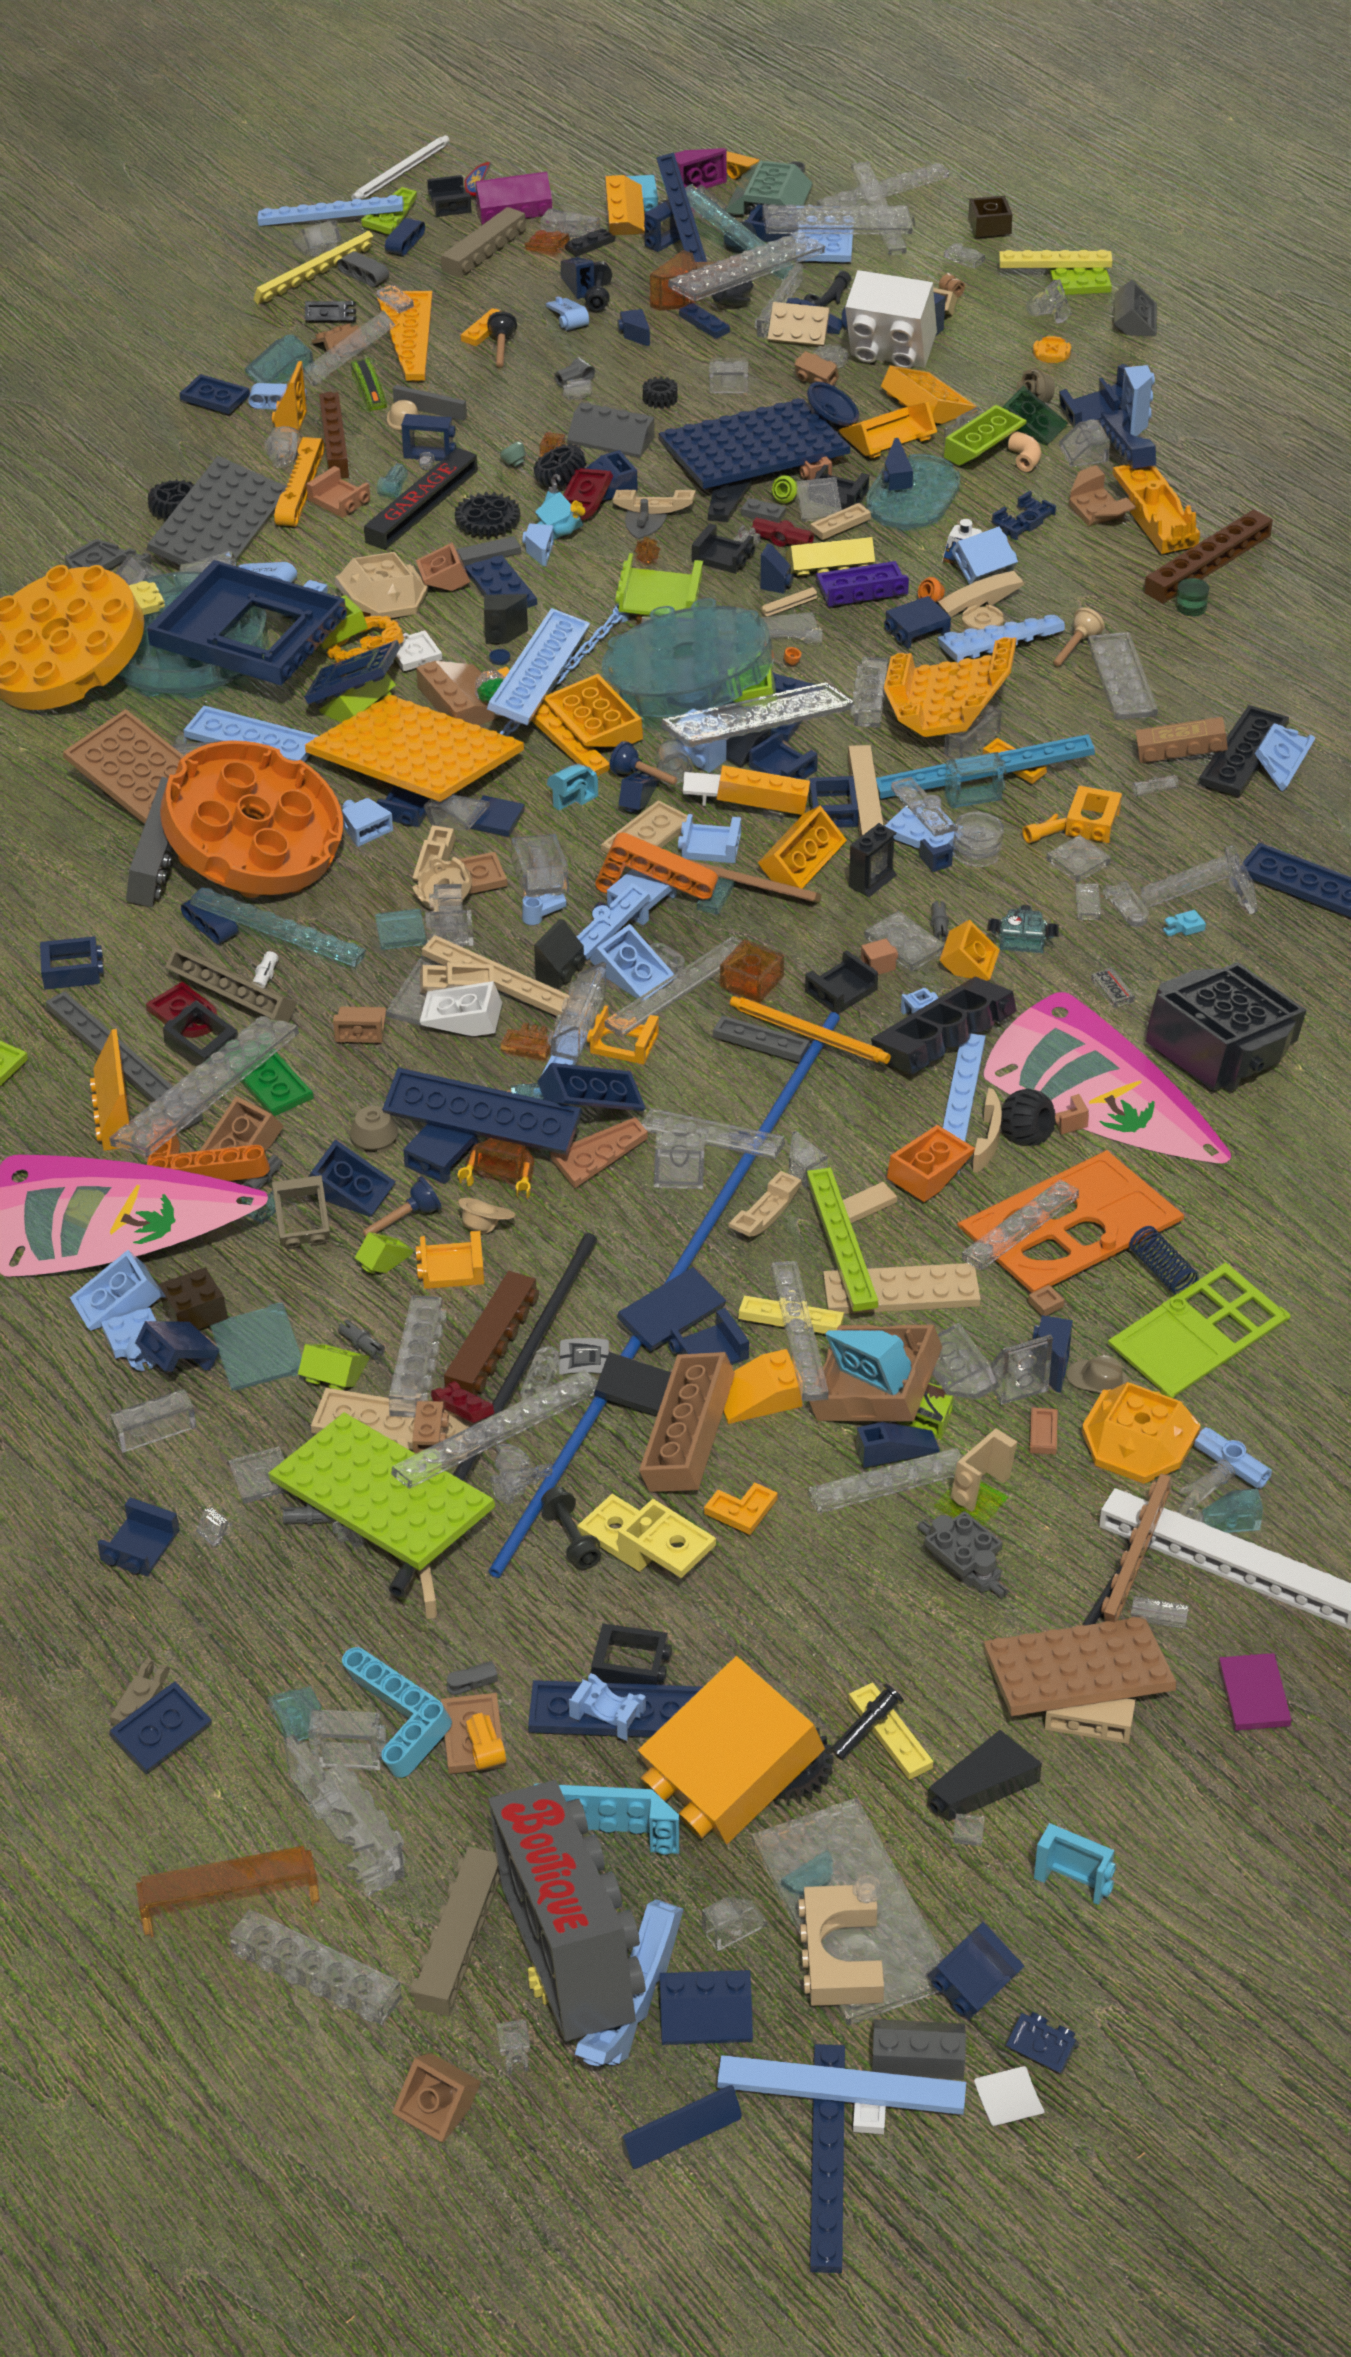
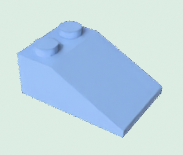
M630 924L598 946L590 958V961L605 978L640 1001L675 977V974Z
M127 1250L73 1294L70 1299L87 1328L92 1331L102 1327V1321L148 1308L161 1296L159 1287L146 1266L133 1253Z

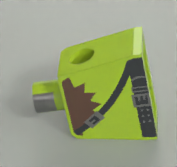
M942 1378L937 1379L935 1384L928 1383L914 1421H896V1423L932 1430L935 1438L941 1440L953 1411L954 1393L949 1390L951 1388L950 1383Z

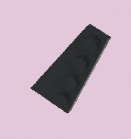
M757 476L714 486L708 511V521L728 522L736 511L737 504L743 500L745 492L749 491L752 481H755Z

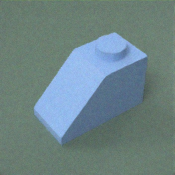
M529 523L527 531L523 532L522 539L523 544H526V552L542 566H547L554 544L553 525Z

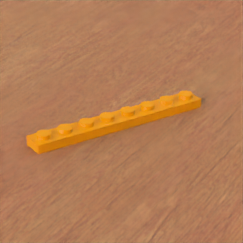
M504 667L490 673L489 680L496 678L505 679L510 670ZM543 701L531 721L577 764L590 767L596 772L597 776L609 771V762L592 746H585Z

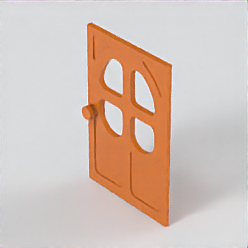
M1106 1150L958 1222L957 1226L1033 1293L1047 1285L1053 1286L1100 1261L1104 1262L1108 1260V1257L1116 1256V1253L1129 1247L1132 1236L1140 1228L1153 1226L1160 1232L1184 1220V1214ZM1049 1197H1063L1073 1201L1077 1208L1059 1219H1051L1035 1204ZM1016 1213L1025 1214L1040 1227L1016 1240H1008L1001 1235L1004 1223ZM1086 1221L1101 1225L1105 1230L1101 1240L1086 1246L1079 1244L1065 1231ZM1150 1231L1143 1235L1138 1242L1142 1241L1146 1236L1153 1233L1154 1231ZM1047 1239H1053L1070 1253L1069 1256L1060 1259L1035 1260L1024 1256L1022 1252Z

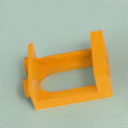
M1078 786L1067 816L1065 835L1109 843L1113 822L1121 811L1122 793ZM1083 809L1103 813V816L1097 820H1088L1082 817L1081 811Z
M605 1005L601 1014L596 1016L594 1028L588 1032L587 1043H590V1053L644 1065L659 1035V1016L649 1015L645 1025L610 1018L608 1006ZM609 1033H617L636 1037L638 1040L635 1044L634 1052L607 1046L602 1043L601 1038Z

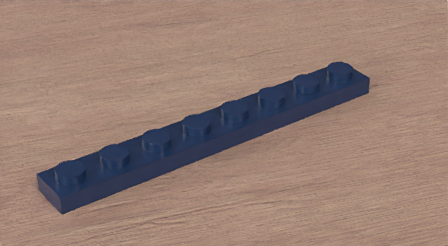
M673 152L656 157L694 285L712 281L711 272L675 154Z
M815 2044L814 2065L845 2069V2045ZM814 2098L810 2272L842 2273L843 2101Z

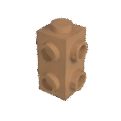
M804 351L801 357H798L795 361L796 376L802 381L809 383L824 382L834 385L839 378L837 365L832 361L820 358L817 354Z
M417 1401L412 1445L413 1452L424 1459H440L441 1449H446L447 1433H443L444 1428L449 1427V1413L444 1412L443 1402Z

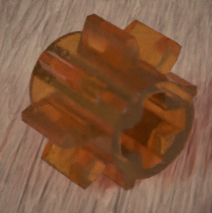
M648 537L637 541L636 549L634 550V552L639 554L637 559L651 564V560L658 559V554L661 548L656 546L658 541L653 538L650 540Z

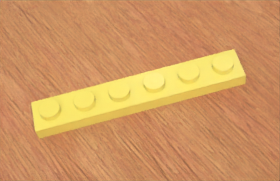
M1006 250L999 251L1000 268L1112 267L1111 251Z

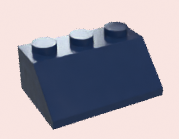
M750 1970L660 1973L662 2045L753 2042Z

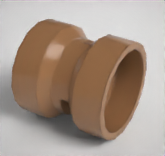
M947 273L940 279L939 288L952 291L959 298L965 290V283L960 279H956L952 274Z

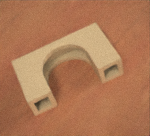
M875 1884L804 1887V1899H798L799 1917H805V1924H800L801 1942H806L807 1949L802 1950V1967L808 1968L809 1975H804V1994H810L811 2006L883 2003L884 1979L882 1960H839L827 1953L821 1944L826 1935L839 1928L877 1926Z

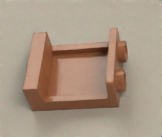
M333 466L307 483L308 501L344 518L370 501V488L368 483L356 487L342 480L340 469Z

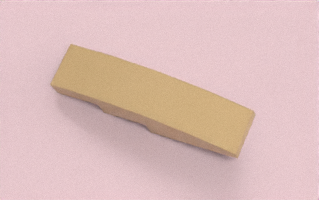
M1010 571L974 582L938 601V603L950 617H953L965 608L967 609L974 605L981 606L987 603L992 606L1025 584L1015 571Z

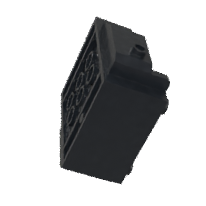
M1239 962L1220 969H1198L1159 985L1147 1027L1148 1032L1145 1042L1198 1079L1207 1088L1215 1091L1224 1087L1228 1091H1233L1238 1088L1241 1078L1259 1073L1281 1062L1289 1049V1045L1298 1041L1307 1010Z

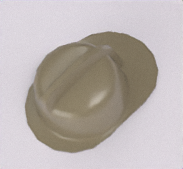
M1099 1355L1091 1360L1077 1361L1067 1370V1379L1074 1387L1100 1394L1103 1390L1114 1389L1129 1382L1121 1363L1110 1355Z

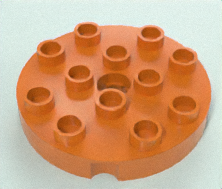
M221 741L201 746L189 752L179 760L176 773L174 775L170 774L161 800L160 818L162 827L170 845L179 855V861L185 867L194 869L209 880L224 887L237 890L248 898H256L260 895L299 892L304 887L318 880L330 867L343 833L341 807L327 782L302 760H289L280 753V749L256 742Z

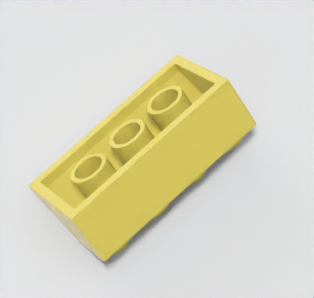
M872 537L792 545L786 552L787 562L791 565V574L797 573V576L809 575V572L813 571L822 573L832 569L841 570L873 565L875 563Z

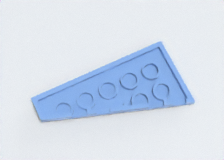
M1047 615L1044 619L1028 618L1024 620L1025 622L1021 623L1006 622L1003 626L988 625L984 627L985 629H966L963 633L948 632L944 636L938 637V645L959 663L966 656H971V658L979 657L982 651L992 653L995 640L1000 638L1016 637V645H1018V640L1028 642L1033 640L1034 635L1047 636L1065 630L1064 621L1058 616Z

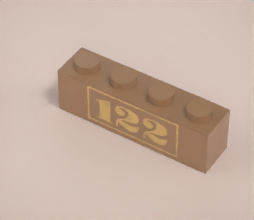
M1223 717L1136 730L1140 763L1228 750Z

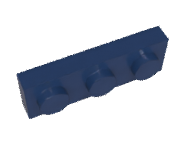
M695 303L688 304L679 309V316L714 339L730 333V326Z

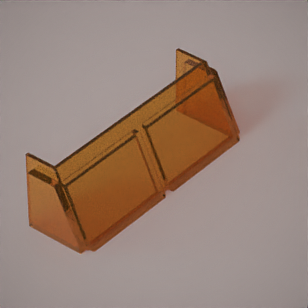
M298 1846L142 1876V1882L136 1883L144 1935L150 1934L151 1938L154 1937L150 1908L304 1878L307 1879L311 1906H314V1902L320 1901L311 1850L305 1851L304 1846Z

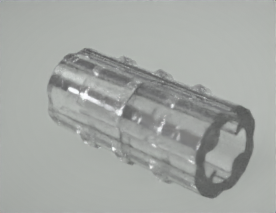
M1134 1595L1131 1617L1146 1619L1147 1623L1157 1624V1626L1164 1625L1171 1628L1185 1629L1189 1605L1177 1603L1176 1601L1170 1602Z

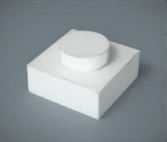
M855 2103L853 2132L884 2134L886 2106Z

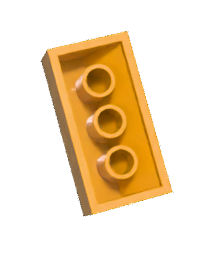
M722 765L716 800L803 815L810 781Z
M820 805L804 813L760 859L758 864L771 881L803 889L847 839Z

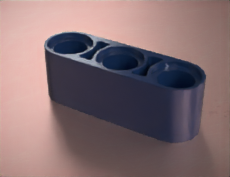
M405 218L387 237L385 251L402 256L406 255L424 235L425 223Z
M199 894L181 904V912L185 919L214 943L221 944L238 934L239 930L236 922L203 894Z

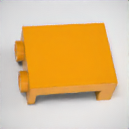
M471 1231V1242L426 1245L425 1236H420L421 1246H416L417 1261H422V1264H417L418 1279H423L424 1289L484 1284L480 1231Z

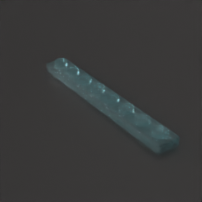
M201 888L191 896L190 905L355 967L365 957L366 949L358 947L354 943L342 941L333 935L321 933L312 927H305L293 920L276 916L272 912L255 908L251 904L234 900L230 896L218 894L211 889Z

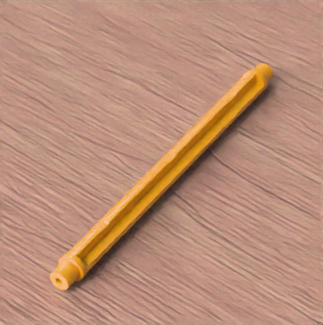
M733 996L730 1000V1006L735 1007L738 1011L877 1063L887 1064L890 1061V1054L884 1052L883 1049L743 997Z

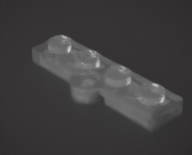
M912 777L892 782L891 790L934 837L954 831L955 824L941 810L942 800L939 796L927 795Z

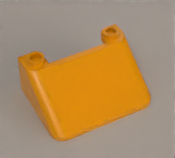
M929 402L904 407L839 429V433L864 456L869 455L870 459L881 456L880 451L890 448L894 438H899L901 444L917 438L921 442L930 439V434L937 432Z

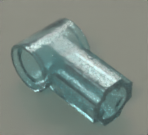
M396 463L385 477L379 478L377 483L378 495L395 498L400 496L402 484L408 476V470L403 464Z

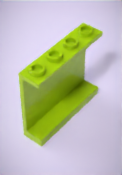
M629 553L628 560L623 562V570L621 571L618 591L616 592L615 603L619 604V612L693 620L702 579L703 561L695 560L692 574L632 568L633 553Z

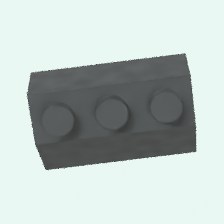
M1131 279L1115 292L1114 325L1126 335L1155 336L1157 334V303Z
M874 2019L872 2072L964 2080L965 2024Z

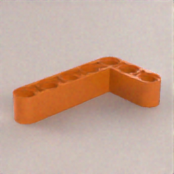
M622 832L615 836L595 885L599 891L607 893V889L619 880L624 867L627 866L693 896L708 899L714 892L718 876L714 871Z
M161 1122L152 1130L147 1165L200 1174L225 1181L259 1178L266 1175L270 1170L264 1148L260 1145L179 1153L180 1142L172 1123Z

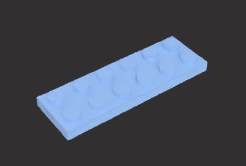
M203 706L183 730L184 737L209 744L236 740L269 745L280 749V753L285 758L293 761L302 760L303 762L310 756L309 753L305 752V744L318 737V735L208 706Z

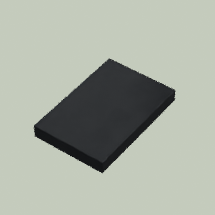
M609 1352L594 1395L657 1416L671 1372Z

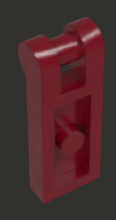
M456 1381L446 1384V1387L443 1389L439 1387L431 1391L433 1401L443 1402L444 1409L472 1423L494 1414L493 1404L460 1388Z

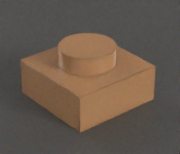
M1050 1285L1028 1296V1302L1044 1316L1064 1307V1299Z

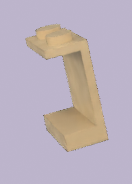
M995 1428L957 1462L951 1499L971 1512L975 1510L980 1481L984 1474H990L1003 1484L1010 1478L1017 1441Z

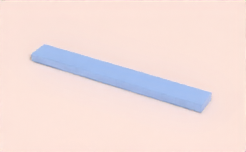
M721 2055L718 2075V2088L733 2085L735 2090L964 2114L966 2082L723 2055Z

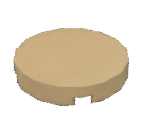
M974 605L963 612L962 624L965 629L977 630L985 629L984 627L988 625L1003 626V613L991 605H985V607Z

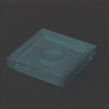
M420 909L375 914L381 950L427 944Z

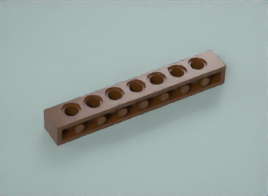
M1253 509L1159 569L1148 574L1145 579L1144 594L1162 604L1166 603L1271 536L1273 519Z

